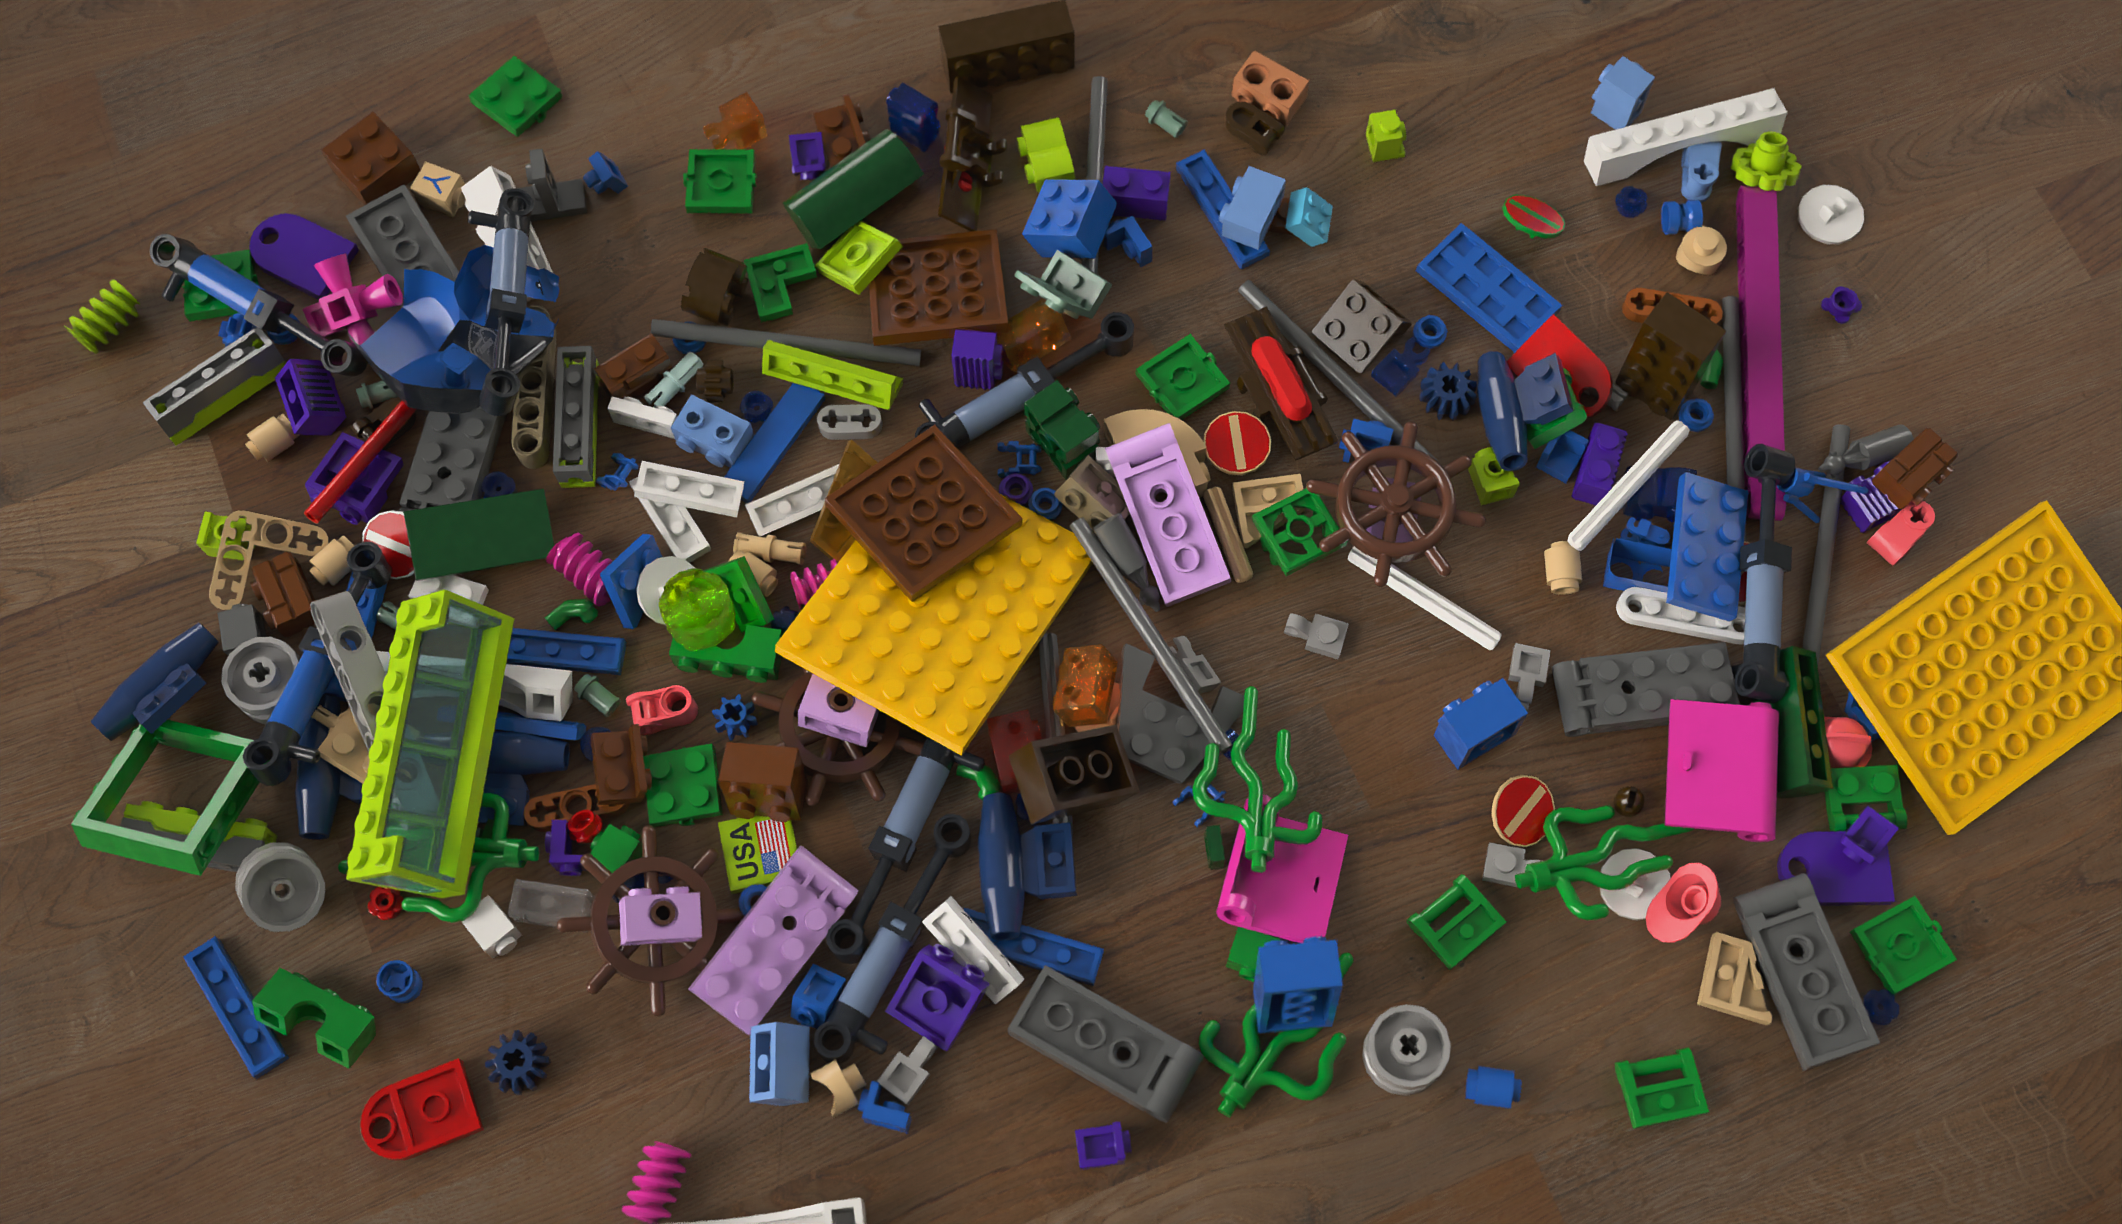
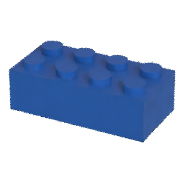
M1322 936L1309 937L1304 939L1303 943L1288 944L1285 940H1275L1267 942L1265 947L1258 948L1253 986L1258 1034L1333 1026L1343 986L1336 940L1327 941L1326 937Z

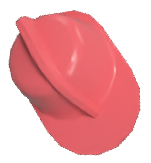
M1824 716L1830 768L1866 766L1871 759L1873 747L1871 736H1868L1863 725L1848 717Z
M1689 863L1680 867L1672 875L1647 909V929L1654 938L1667 943L1683 940L1694 932L1699 925L1710 922L1718 914L1721 907V896L1716 875L1712 870L1701 863Z

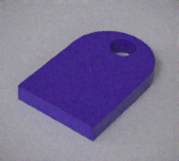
M278 214L267 218L257 226L250 239L252 258L264 273L316 299L327 296L331 290L314 265L341 254L347 255L349 265L359 251L355 243L295 214ZM269 234H279L276 242L263 244L265 237Z
M1846 831L1806 832L1794 837L1780 852L1777 861L1779 880L1782 881L1794 877L1789 871V862L1792 860L1800 861L1806 868V875L1811 881L1820 906L1891 905L1895 902L1887 844L1878 854L1877 860L1873 865L1866 860L1860 865L1843 852L1846 846L1841 843V838Z

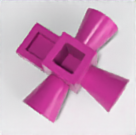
M341 254L314 265L332 294L318 299L319 302L302 310L310 329L324 338L348 329V333L355 342L361 345L375 333L367 320L378 316L377 309L402 305L403 295L399 284L390 274H385L368 287L365 284L353 286L347 255Z

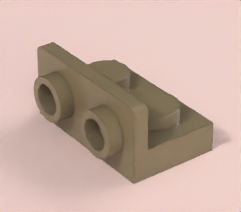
M1089 455L1054 493V496L1078 518H1085L1095 534L1096 532L1093 528L1100 522L1117 513H1121L1125 520L1130 513L1118 482Z

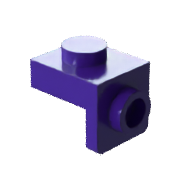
M822 132L789 135L792 174L800 175V180H813L820 176L819 173L826 172Z
M1867 805L1842 836L1841 843L1846 846L1843 852L1860 865L1864 860L1873 865L1877 860L1878 854L1899 827Z
M552 820L551 831H547L545 836L546 853H550L549 863L556 871H560L561 875H581L582 871L587 870L580 864V859L583 855H572L573 840L569 836L568 821Z
M1120 1121L1113 1122L1109 1126L1075 1130L1080 1170L1125 1164V1154L1132 1153L1129 1130L1122 1131Z

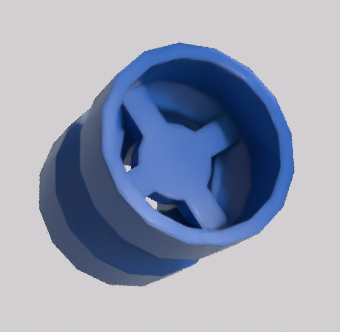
M1688 200L1685 204H1678L1676 201L1664 202L1661 211V224L1664 234L1673 235L1679 231L1688 232L1693 228L1702 227L1703 210L1701 202L1699 200Z
M393 960L384 964L377 974L379 990L397 1003L403 1004L415 1000L423 987L420 974L406 962L400 960Z

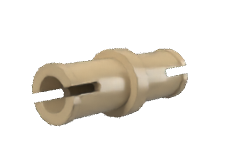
M739 532L736 534L737 539H734V553L739 550L743 553L750 552L756 557L763 558L764 562L780 560L800 565L804 563L806 543L779 540L775 535L759 537Z

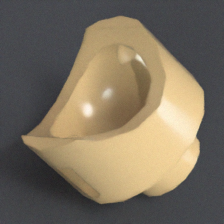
M1704 226L1693 228L1686 233L1677 250V262L1693 272L1712 275L1720 267L1726 255L1727 245L1725 239L1713 228Z
M835 1059L810 1073L813 1080L823 1083L833 1093V1107L831 1110L833 1118L859 1104L854 1092L866 1086V1083L855 1063L841 1070Z

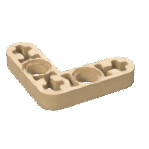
M238 510L231 513L226 518L209 590L211 603L221 610H230L233 605L240 604L254 546L283 552L291 551L293 554L314 557L328 544L326 532L315 525L249 511ZM239 516L245 517L246 524L251 525V530L244 531L241 542H249L247 549L239 545L225 544L227 537L231 540L235 539L236 529L231 528L230 523L231 521L237 522ZM272 524H280L287 531L285 541L280 544H274L267 539L266 530ZM292 527L300 528L297 534L299 536L307 537L311 531L316 532V538L322 540L321 546H315L313 551L307 550L306 543L296 541V548H290L288 545L293 538ZM230 550L240 552L244 558L243 566L238 570L227 569L223 564V556L226 552ZM219 571L229 576H241L240 583L232 581L231 592L236 593L235 600L230 599L227 605L221 604V598L215 596L216 589H223L226 580L218 579Z

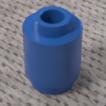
M1478 1066L1477 1070L1468 1068L1465 1099L1474 1100V1104L1511 1109L1512 1101L1519 1102L1521 1079H1514L1515 1072L1512 1070Z

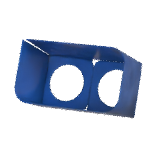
M1616 538L1614 543L1612 541L1607 555L1603 587L1622 591L1631 587H1639L1667 593L1668 582L1667 586L1643 582V576L1649 570L1656 569L1663 572L1661 566L1670 567L1672 549ZM1615 563H1625L1631 568L1633 577L1632 579L1618 577L1611 572L1610 567Z

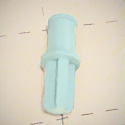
M689 352L670 372L665 371L663 373L664 378L644 396L648 404L651 405L658 396H661L654 403L653 408L665 406L678 392H683L685 390L684 386L697 373V369L703 367L701 359L694 353Z

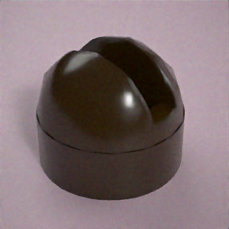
M1632 786L1623 787L1614 797V807L1622 816H1635L1644 806V795L1638 788ZM1630 793L1635 796L1632 808L1626 807Z

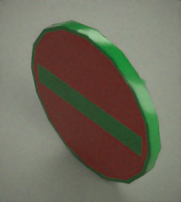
M1512 195L1506 198L1502 206L1504 216L1515 226V229H1520L1530 234V238L1535 236L1556 238L1564 230L1565 222L1559 212L1546 202L1535 197Z

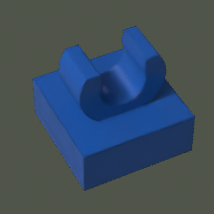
M599 151L588 158L594 170L587 172L583 176L588 188L591 189L593 187L596 193L600 194L609 187L619 194L628 187L614 161Z

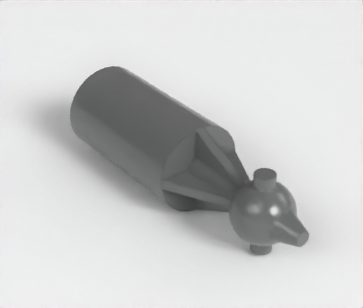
M1899 424L1851 442L1849 449L1842 456L1837 455L1835 450L1830 451V455L1825 458L1824 463L1818 470L1819 472H1827L1832 475L1833 479L1839 478V473L1843 471L1844 467L1865 470L1892 460L1914 440L1913 435L1906 426Z
M1117 513L1097 524L1093 529L1119 572L1141 590L1139 593L1140 604L1150 606L1155 612L1159 611L1160 589L1157 586L1149 585L1145 565L1148 560L1122 514Z

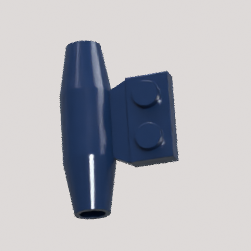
M1491 351L1483 354L1478 359L1477 395L1486 437L1503 470L1516 471L1526 465L1527 424L1544 425L1574 411L1562 361L1556 353L1524 367L1525 370L1516 379L1502 353Z
M198 622L160 647L126 678L93 717L91 723L110 741H113L139 723L152 734L206 684L197 671L219 644V641Z
M323 694L317 707L322 705L328 711L339 716L341 714L340 699L333 695ZM311 718L299 740V745L318 749L328 736L329 728ZM321 757L315 764L298 760L295 797L299 836L311 840L329 838L340 795L355 803H361L363 783Z
M452 731L426 734L423 737L422 743L449 748ZM494 731L483 793L497 794L505 799L509 806L508 825L527 826V821L524 818V808L529 802L530 790L523 775L567 770L570 761L569 742L533 734ZM421 753L423 763L446 768L445 758ZM480 807L478 824H486L488 818L494 820V809Z
M992 793L984 796L978 836L981 897L991 938L1001 941L1012 940L1020 937L1025 893L1040 899L1077 896L1072 826L1070 822L1038 825L1021 835L1011 795Z

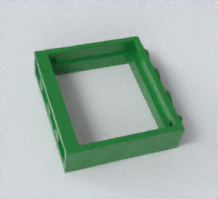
M168 719L152 734L139 724L132 731L130 739L122 751L114 757L111 767L102 780L94 786L93 792L83 808L78 810L74 816L71 825L81 846L201 876L260 783L243 762L244 750L254 740ZM158 744L235 762L184 842L105 823Z

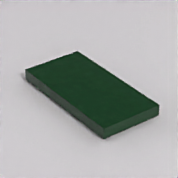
M544 489L403 512L416 581L546 559L549 551L554 546Z

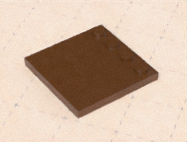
M997 229L898 239L903 247L869 283L874 346L954 338L955 329L996 334L1009 332Z
M933 425L825 498V506L911 602L1021 527L1023 520L936 425Z

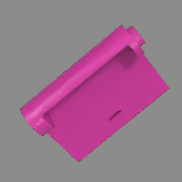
M1670 700L1665 826L1738 832V838L1751 842L1775 840L1779 712L1772 709L1770 704L1764 702H1755L1746 706Z
M1264 794L1262 803V814L1264 807L1272 799L1270 796ZM1248 798L1244 804L1246 811H1248ZM1280 811L1278 812L1276 826L1296 830L1307 829L1308 824L1279 817ZM1239 823L1216 911L1217 916L1228 924L1298 943H1303V940L1309 937H1325L1348 835L1322 828L1320 836L1314 842L1307 845L1275 841L1274 859L1266 862L1265 872L1258 873L1251 870L1252 861L1245 857L1246 833L1243 826Z

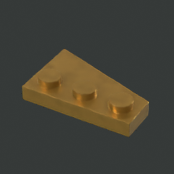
M852 439L847 443L827 496L878 463ZM824 502L810 542L831 560L835 559L838 563L856 539L825 506Z

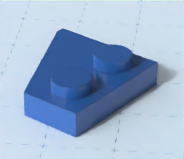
M642 534L600 573L624 628L635 629L644 612L638 603L636 591L639 575L647 564L662 557L654 536L650 534Z

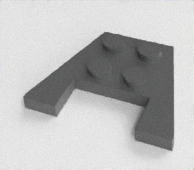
M1126 643L1121 654V659L1123 660L1119 686L1121 691L1117 728L1130 763L1181 784L1203 760L1205 748L1210 742L1190 711L1143 691V686L1155 656ZM1224 686L1219 689L1211 712L1225 733L1243 713L1244 695Z

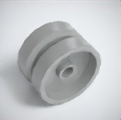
M255 637L241 643L229 654L222 668L221 683L226 696L253 721L266 725L300 660V656L287 643L273 637Z
M269 843L254 849L243 859L236 873L235 890L245 913L258 926L273 932L292 931L306 925L317 915L324 901L325 882L318 866L302 848L289 843ZM282 884L283 889L275 891L276 886Z
M1405 1004L1388 1009L1376 1019L1364 1039L1362 1058L1366 1072L1376 1085L1389 1093L1406 1096L1420 1093L1436 1081L1449 1061L1451 1043L1447 1029L1435 1014L1423 1007ZM1402 1046L1410 1049L1411 1052L1407 1056L1400 1051Z

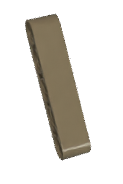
M539 305L527 307L544 313L553 322L546 308ZM556 327L554 329L553 341L543 349L542 355L534 359L518 376L520 388L514 403L511 443L519 461L528 469L542 467L549 458ZM533 384H540L538 388L534 390H528L529 387ZM539 414L536 419L526 421L530 415ZM537 445L533 451L524 452L528 446Z

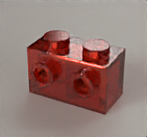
M1028 709L986 719L1002 792L1006 794L1020 792L1008 756L1030 742L1042 740L1038 720L1030 719Z

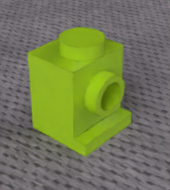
M1396 110L1370 114L1366 138L1373 162L1405 157L1402 141H1406V129L1404 122H1400Z
M1491 447L1478 451L1475 454V458H1472V464L1468 471L1481 506L1514 497L1519 486L1518 478H1515L1513 471H1506L1500 467ZM1496 469L1498 473H1493L1490 470Z
M205 511L196 544L208 556L217 557L224 523L228 516L214 515L212 512ZM239 518L237 522L231 521L230 527L236 529L235 539L231 540L227 537L226 545H239L245 549L248 548L249 542H241L244 531L251 530V525L246 524V519ZM230 550L223 556V558L244 560L243 555L236 550Z

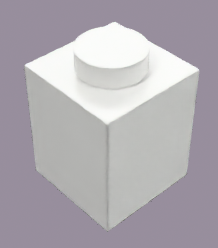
M489 895L480 901L478 909L471 917L461 921L483 950L493 959L497 955L503 956L510 952L517 945L516 940L522 936L500 906Z

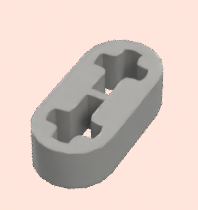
M867 404L830 405L821 409L817 416L820 433L825 438L831 440L874 438L880 433L883 425L879 410ZM865 416L871 417L872 422H870L869 427H863L862 422ZM830 417H837L838 422L835 428H829Z

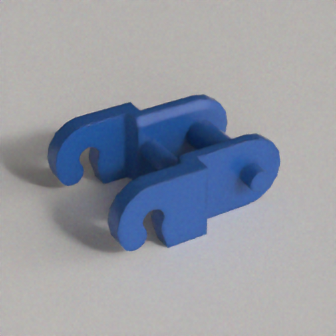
M1009 441L1007 446H1004L1003 442L997 444L999 451L1015 452L1017 454V465L1015 468H1008V472H1004V469H998V477L1005 478L1015 473L1036 475V473L1041 472V466L1037 465V453L1041 452L1040 446L1035 444L1019 445V441ZM1022 454H1029V465H1022Z
M613 453L611 459L620 465L615 474L605 475L596 479V482L601 487H607L615 491L618 487H627L628 483L625 479L632 469L638 470L639 466L635 463L636 460L634 458L628 459L621 453Z
M1631 517L1627 522V528H1624L1620 533V539L1665 547V544L1670 540V534L1667 530L1651 524V521L1643 518L1638 523V527H1635L1633 524L1636 519ZM1629 532L1632 533L1630 538L1627 537Z
M1210 784L1207 791L1214 797L1212 800L1223 803L1226 791L1223 790L1219 793ZM1190 786L1186 787L1181 792L1180 797L1173 801V804L1177 807L1188 796L1193 797L1192 788ZM1204 812L1202 817L1195 821L1194 825L1197 828L1200 827L1212 815Z

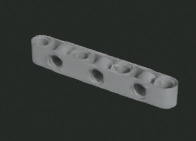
M345 591L311 602V613L369 752L374 742L377 724L376 716L372 715L368 710V704L374 703L381 706L384 691L383 680L386 673L352 595ZM347 638L352 640L356 645V650L350 651L343 648L340 639ZM405 721L402 739L414 741ZM399 749L390 796L393 810L435 818L439 801L419 752ZM403 769L409 772L412 779L411 783L399 781L396 777V770ZM398 821L405 831L421 826Z

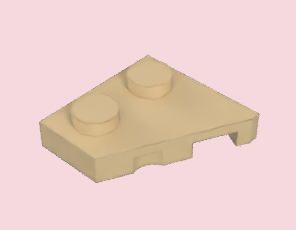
M1301 474L1233 482L1232 491L1244 548L1252 546L1261 538V534L1252 521V515L1303 490ZM1294 507L1298 515L1306 509ZM1283 512L1278 515L1274 523V530L1288 522Z
M1719 932L1712 934L1697 1005L1768 1025L1771 1023L1772 1015L1765 1006L1761 991L1764 989L1761 975L1755 966L1756 956L1752 942Z

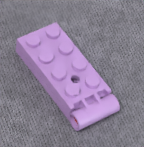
M1170 423L1105 448L1166 606L1169 607L1232 582ZM1158 493H1166L1168 495L1167 499L1164 502H1157L1155 497Z
M801 845L689 987V990L745 1034L750 1035L751 1027L757 1026L825 938L832 924L836 923L844 913L845 909L857 895L858 890ZM786 916H790L794 921V925L790 930H786L782 925V921Z

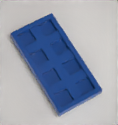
M1462 223L1417 265V273L1514 353L1552 314L1557 315L1562 308L1561 303Z
M1687 472L1679 477L1667 604L1729 622L1737 618L1741 579L1740 548L1744 546L1748 501L1747 490Z

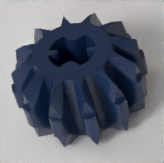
M1444 362L1440 364L1438 370L1431 367L1427 372V378L1422 379L1420 383L1422 392L1419 398L1420 402L1427 403L1426 412L1429 413L1436 410L1438 412V420L1442 419L1444 414H1448L1452 421L1457 419L1458 413L1464 416L1468 414L1470 405L1475 404L1477 399L1475 393L1477 381L1469 380L1471 376L1470 370L1461 373L1458 363L1452 369H1449Z
M515 1030L512 1035V1041L504 1034L500 1035L499 1041L503 1046L500 1049L495 1046L489 1047V1052L496 1057L485 1062V1067L494 1070L488 1079L492 1083L500 1082L499 1090L504 1093L512 1088L514 1094L522 1095L524 1084L530 1090H536L537 1084L533 1079L537 1076L545 1080L547 1074L540 1067L551 1064V1059L542 1055L547 1050L546 1044L543 1042L536 1043L537 1036L531 1032L524 1038L520 1030ZM514 1058H522L525 1061L522 1067H514L511 1064Z

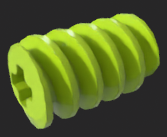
M116 280L110 281L113 293L106 289L99 291L103 302L96 298L89 300L93 311L85 307L79 309L83 320L75 316L69 318L73 329L64 326L84 347L95 354L99 352L95 344L96 341L106 345L109 343L105 332H110L116 336L119 334L115 326L116 322L126 327L129 325L125 317L126 313L136 318L139 316L135 305H140V303Z

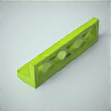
M767 340L763 347L762 374L890 410L903 384V378L771 340Z

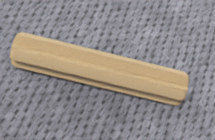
M1220 487L1207 489L1204 491L1203 498L1233 577L1237 583L1252 579L1253 570Z

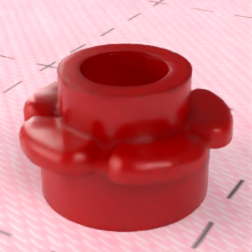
M582 810L574 814L568 821L570 838L578 843L592 842L603 827L601 817L594 814L591 810Z
M380 886L375 888L371 892V900L367 904L369 912L373 916L377 915L380 920H389L396 917L402 911V901L404 900L400 896V890ZM384 899H388L387 905L382 904Z

